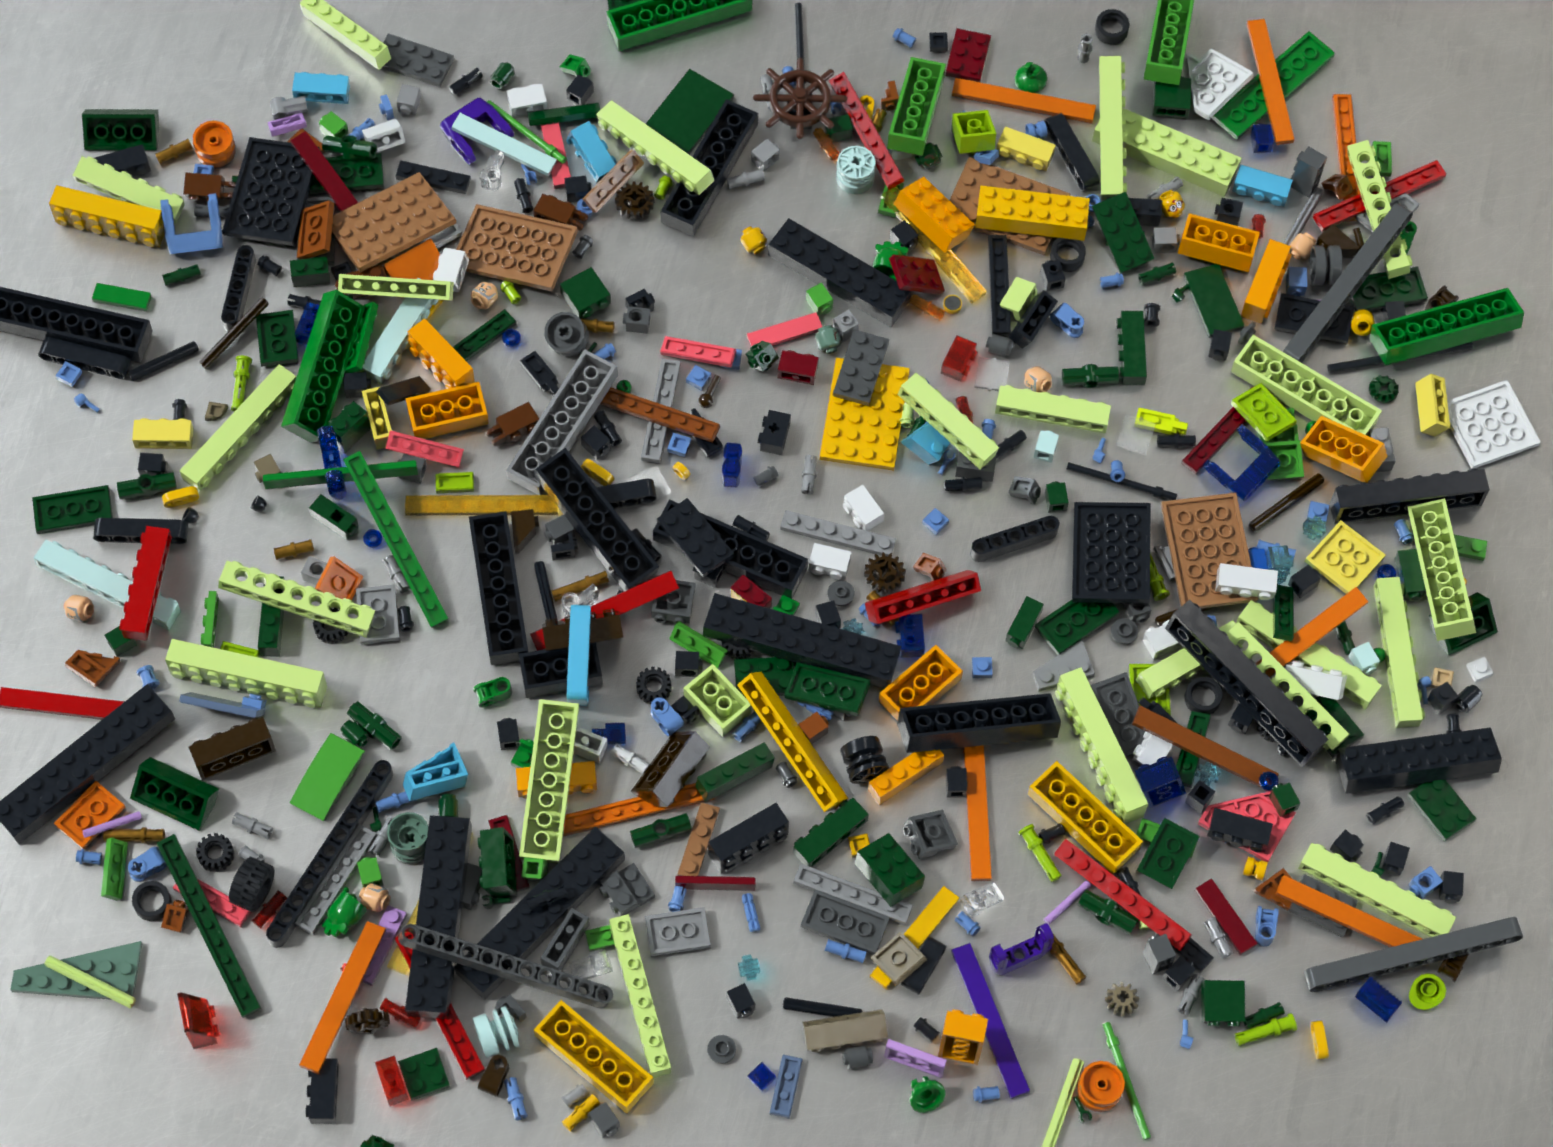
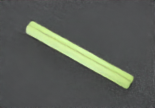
M48 956L44 963L46 967L128 1008H132L136 1002L133 996L53 956Z
M1074 1058L1071 1063L1042 1147H1055L1084 1066V1061Z

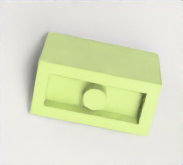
M1016 277L1002 299L1000 307L1012 311L1014 320L1019 321L1033 298L1038 295L1036 284Z

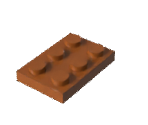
M328 200L302 210L297 250L298 259H309L330 252L334 203Z

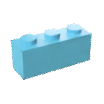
M307 72L294 74L293 98L305 96V100L308 102L348 104L350 92L349 76L342 74L327 75L325 73L310 74Z
M1240 164L1232 192L1241 196L1252 197L1258 201H1266L1275 206L1285 207L1293 180Z

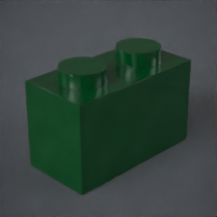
M327 257L290 260L293 287L330 284Z

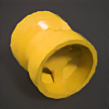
M1248 856L1243 875L1248 877L1255 876L1256 879L1262 881L1268 862L1263 860L1256 861L1253 857Z

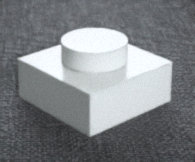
M1485 657L1469 662L1466 665L1474 682L1481 681L1494 674Z

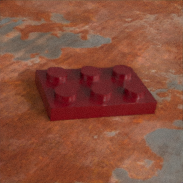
M956 28L945 76L980 82L991 35Z
M894 254L889 258L900 290L938 295L945 291L935 260Z

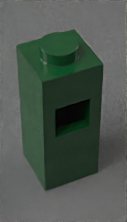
M322 494L309 507L310 515L346 540L350 536L355 535L358 530L357 518Z
M1417 549L1397 551L1394 560L1398 577H1400L1401 584L1404 585L1403 600L1417 601L1423 597L1426 591Z
M1026 596L1006 636V642L1010 646L1024 648L1043 611V603Z

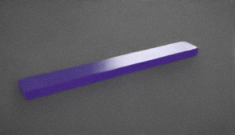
M968 943L951 949L976 1014L983 1015L984 1018L988 1019L985 1037L1010 1099L1030 1093L971 944Z

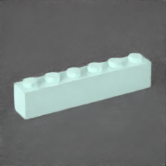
M405 297L365 359L362 372H366L368 378L380 384H383L385 379H389L392 368L400 362L401 354L410 346L407 331L424 318H428L430 314L429 309H431L432 305L437 304L438 299Z

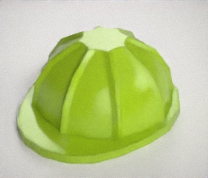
M1427 973L1420 975L1411 986L1409 992L1410 1002L1414 1007L1421 1010L1437 1006L1445 998V983L1435 974Z

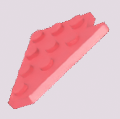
M1269 791L1209 805L1201 816L1198 825L1208 830L1215 808L1273 823L1265 852H1255L1245 846L1239 847L1253 856L1268 862L1296 812L1293 811L1280 817L1269 798L1271 793Z

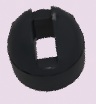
M257 495L250 508L256 512H262L267 506L266 500Z
M188 507L183 514L182 520L187 521L189 524L195 523L198 520V512Z

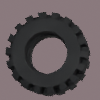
M254 857L247 858L233 878L229 891V902L250 912H255L263 904L274 880V866Z

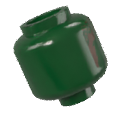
M929 142L925 146L923 156L917 155L915 159L919 166L923 165L925 169H929L938 165L943 156L937 144L934 145Z

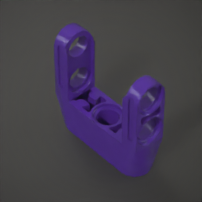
M480 97L446 117L440 124V128L449 143L469 165L476 161L472 148L463 139V135L451 130L453 123L460 113L480 123L487 120L495 130L514 137V132L493 106Z
M1045 923L1038 926L1034 937L1003 950L1001 944L991 947L989 960L992 971L1000 976L1042 958L1051 949L1054 941L1049 925ZM1022 953L1024 958L1017 959L1014 954Z

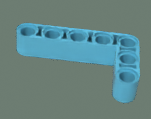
M571 605L567 702L577 703L579 706L589 705L588 667L591 605Z

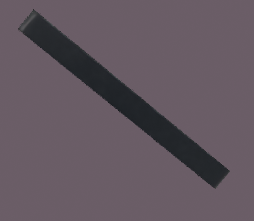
M380 760L373 766L267 928L266 936L272 947L279 948L286 943L296 928L295 922L359 824L363 825L375 806V801L379 800L393 778V771L388 761ZM382 769L388 770L386 774H379V771ZM372 785L378 786L376 790L372 791L368 788ZM361 801L367 802L363 807L358 806ZM351 817L356 818V821L353 823L347 822ZM339 834L346 835L343 839H337ZM329 850L335 851L332 856L326 855ZM317 867H324L322 872H315ZM308 883L314 884L313 887L310 889L304 888V886ZM296 900H303L301 905H293ZM286 916L292 917L289 922H283L282 920ZM275 933L281 934L278 939L271 938Z

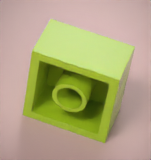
M988 110L953 114L951 131L959 154L995 150L996 131Z

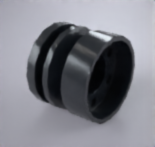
M864 736L854 739L843 745L840 749L843 762L848 765L846 771L849 774L851 783L862 784L870 782L889 769L886 757L881 755L883 748L877 736Z

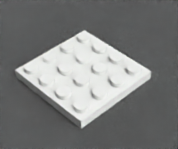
M1508 380L1447 401L1450 429L1471 469L1534 448L1541 443Z

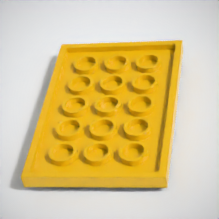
M836 357L819 460L894 471L901 429L902 406L905 403L898 396L901 385L908 380L910 368L882 364L870 404L867 406L833 396L844 358Z

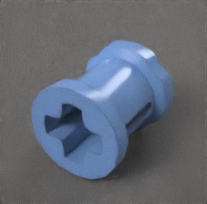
M152 665L143 666L136 673L141 677L142 687L148 684L152 689H155L159 686L160 682L155 678Z

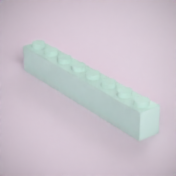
M44 541L34 556V561L38 567L124 608L125 602L129 600V585L133 583L128 580V577L121 573L116 574L105 565L99 566L91 558H83L72 549L62 548L63 546L56 541ZM158 593L152 623L170 630L181 610L176 600L170 597L167 599L161 593Z

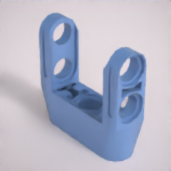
M216 193L209 194L208 210L211 230L176 234L172 207L169 204V200L160 201L169 254L223 248L222 226Z

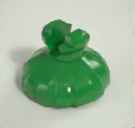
M1027 62L1017 69L1014 83L1021 91L1038 93L1045 88L1048 78L1046 71L1041 66L1033 64V62Z
M926 1076L922 1077V1082H917V1079L911 1081L912 1091L909 1103L913 1110L919 1113L932 1111L944 1101L946 1090L938 1081L929 1080Z

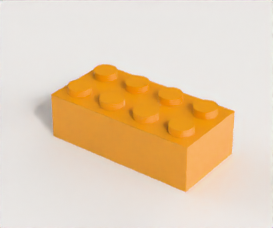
M924 176L903 188L893 204L944 253L966 240L975 226L968 217Z
M1189 213L1178 254L1249 272L1260 232Z
M1272 239L1269 240L1246 297L1241 317L1262 324L1264 318L1268 319L1272 304L1275 301L1278 289L1284 278L1283 276L1290 263L1292 254L1289 251L1291 246Z
M425 318L407 331L411 354L414 357L418 356L421 359L422 365L427 370L430 369L438 382L442 381L446 389L475 383L473 368Z
M479 382L405 398L413 434L418 438L427 439L489 424Z
M1320 416L1300 442L1305 457L1368 483L1388 457L1383 442L1323 416Z
M935 645L880 692L879 703L898 721L900 708L933 705L961 681L963 670Z
M956 1009L947 1011L938 1057L978 1065L988 1019L980 1014L967 1015L963 1011Z

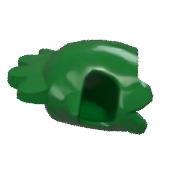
M885 241L884 245L876 244L875 251L877 254L872 267L896 280L889 258L893 254L906 256L908 248L901 247L899 242L891 244V242Z
M347 887L343 889L327 911L328 918L322 924V927L325 929L324 933L327 936L332 934L333 937H337L341 933L346 934L348 929L356 925L367 911L357 900L355 894H349Z

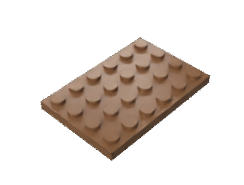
M969 157L949 201L976 225L980 185L1066 196L1071 194L999 167L979 163L974 158ZM973 227V230L987 235H1007L1008 243L1044 256L1052 240V237Z
M418 172L333 215L331 234L359 272H362L456 224V218L421 173Z
M476 204L456 250L465 251L469 258L466 272L553 292L578 233L577 226Z
M1236 492L1162 501L1160 505L1180 605H1184L1189 599L1200 608L1248 603L1250 600L1256 602L1258 597L1244 598L1238 594L1223 595L1215 591L1217 569L1220 563L1252 567Z

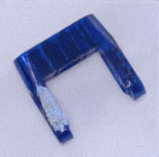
M1241 424L1236 431L1240 434L1241 439L1259 454L1251 465L1236 480L1231 478L1215 462L1207 460L1202 466L1231 493L1236 492L1238 498L1246 501L1271 476L1282 461L1266 444Z
M332 426L320 427L317 430L324 469L342 467L334 428ZM333 454L334 460L330 461L329 455ZM342 470L328 471L325 474L329 495L334 500H342L347 494Z

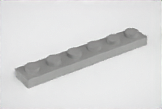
M662 358L653 402L672 408L681 365L680 361ZM648 422L641 461L660 463L667 427Z
M785 510L780 530L880 556L882 552L885 553V556L892 553L896 538L787 510Z
M360 824L358 825L295 922L297 927L312 935L315 933L330 906L357 868V862L361 861L377 837L375 832Z
M800 864L793 884L812 891L815 889L888 916L890 920L906 925L913 905L903 901L890 907L878 892L804 864Z

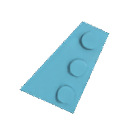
M587 121L571 130L566 142L569 145L571 143L577 149L575 154L577 157H582L585 162L584 166L597 182L617 164V161L613 155L610 156L605 141L601 140L597 135L598 130L594 124L591 125L590 121Z
M925 422L924 425L901 441L903 445L928 465L939 461L950 444L928 422Z
M453 742L448 748L442 752L439 751L428 761L425 760L406 772L403 787L409 801L465 787L468 772L455 743Z

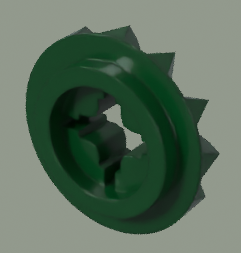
M1379 375L1370 382L1369 393L1374 400L1388 403L1397 397L1399 385L1396 384L1395 379L1389 378L1388 375ZM1388 385L1387 391H1380L1381 386L1384 387Z

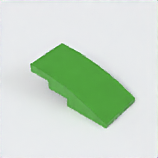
M1287 408L1286 410L1295 418L1294 408ZM1297 424L1267 442L1258 433L1266 480L1304 478L1301 441L1298 437Z
M330 733L307 769L290 804L322 821H326L334 803L338 802L345 786L349 785L365 750Z

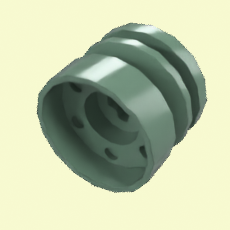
M412 812L397 815L391 820L387 829V836L393 855L398 861L405 864H415L424 860L428 834L427 821L421 815Z

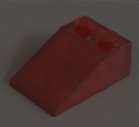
M182 992L177 993L184 1031L193 1049L218 1044L217 1037L220 1036L218 1025H214L213 1017H216L214 1005L210 1006L208 1000Z

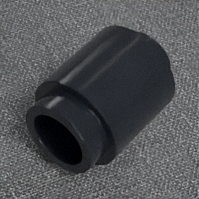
M1475 685L1467 686L1458 694L1459 697L1454 704L1455 708L1460 712L1468 713L1481 700L1482 691Z

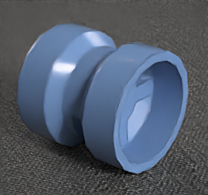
M1038 121L1034 125L1032 123L1025 125L1026 134L1040 139L1047 138V127L1044 121Z

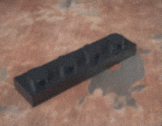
M401 160L395 175L397 180L403 181L420 172L431 187L465 195L471 181L470 175Z

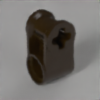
M1444 285L1429 299L1425 310L1457 302L1459 297L1457 295L1454 296L1447 290V286Z
M1469 954L1443 960L1437 973H1443L1455 982Z
M495 1055L490 1059L478 1084L479 1090L495 1097L499 1095L509 1072V1064L503 1055ZM502 1062L503 1067L496 1069L495 1065H499Z

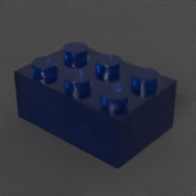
M1167 756L1161 757L1156 763L1151 765H1141L1135 771L1150 808L1187 794L1172 756L1169 758Z

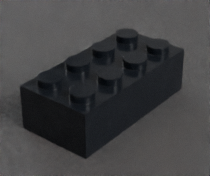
M596 642L589 644L588 687L603 685ZM569 647L519 654L526 698L567 691Z
M776 802L708 841V855L720 874L725 871L726 873L731 872L736 868L737 864L741 862L746 863L756 853L767 851L773 843L784 841L788 835L789 821Z

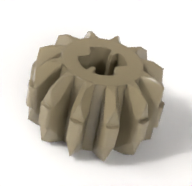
M1120 982L1118 987L1114 983L1112 984V989H1107L1106 994L1108 996L1105 997V1002L1109 1003L1107 1009L1114 1008V1015L1118 1011L1121 1017L1125 1016V1011L1131 1015L1133 1013L1132 1009L1138 1008L1136 1002H1139L1140 997L1136 996L1137 989L1130 990L1131 984L1124 987V983ZM1119 997H1124L1123 1000L1126 999L1125 1002H1121Z

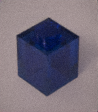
M1261 123L1253 125L1250 134L1253 153L1271 152L1274 144L1271 124Z

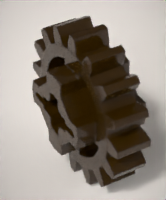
M633 181L632 185H629L627 182L625 188L621 187L620 192H616V209L620 210L621 215L627 214V219L631 216L634 217V220L637 219V216L644 218V213L649 215L650 209L654 208L653 191H649L648 185L643 187L642 182L639 185H636L635 181Z
M882 552L881 557L875 554L874 560L869 558L868 564H865L866 571L864 572V577L867 578L866 584L872 583L871 589L878 588V593L884 590L885 594H888V589L895 592V586L900 588L901 582L905 581L906 569L903 568L904 563H898V556L893 559L892 553L885 556V553Z
M362 1008L358 1012L347 1015V1018H345L346 1030L356 1031L357 1034H374L375 1031L388 1027V1024H390L388 1012H384V1010L379 1011L377 1008Z

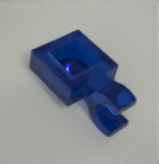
M605 723V729H592V733L607 738L608 744H626L625 723Z

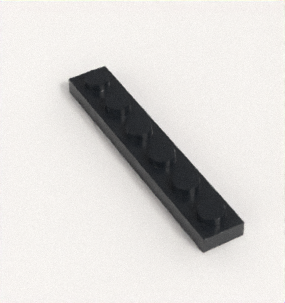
M988 235L992 336L993 334L1009 336L1011 334L1010 310L1000 307V303L1009 289L1007 235Z

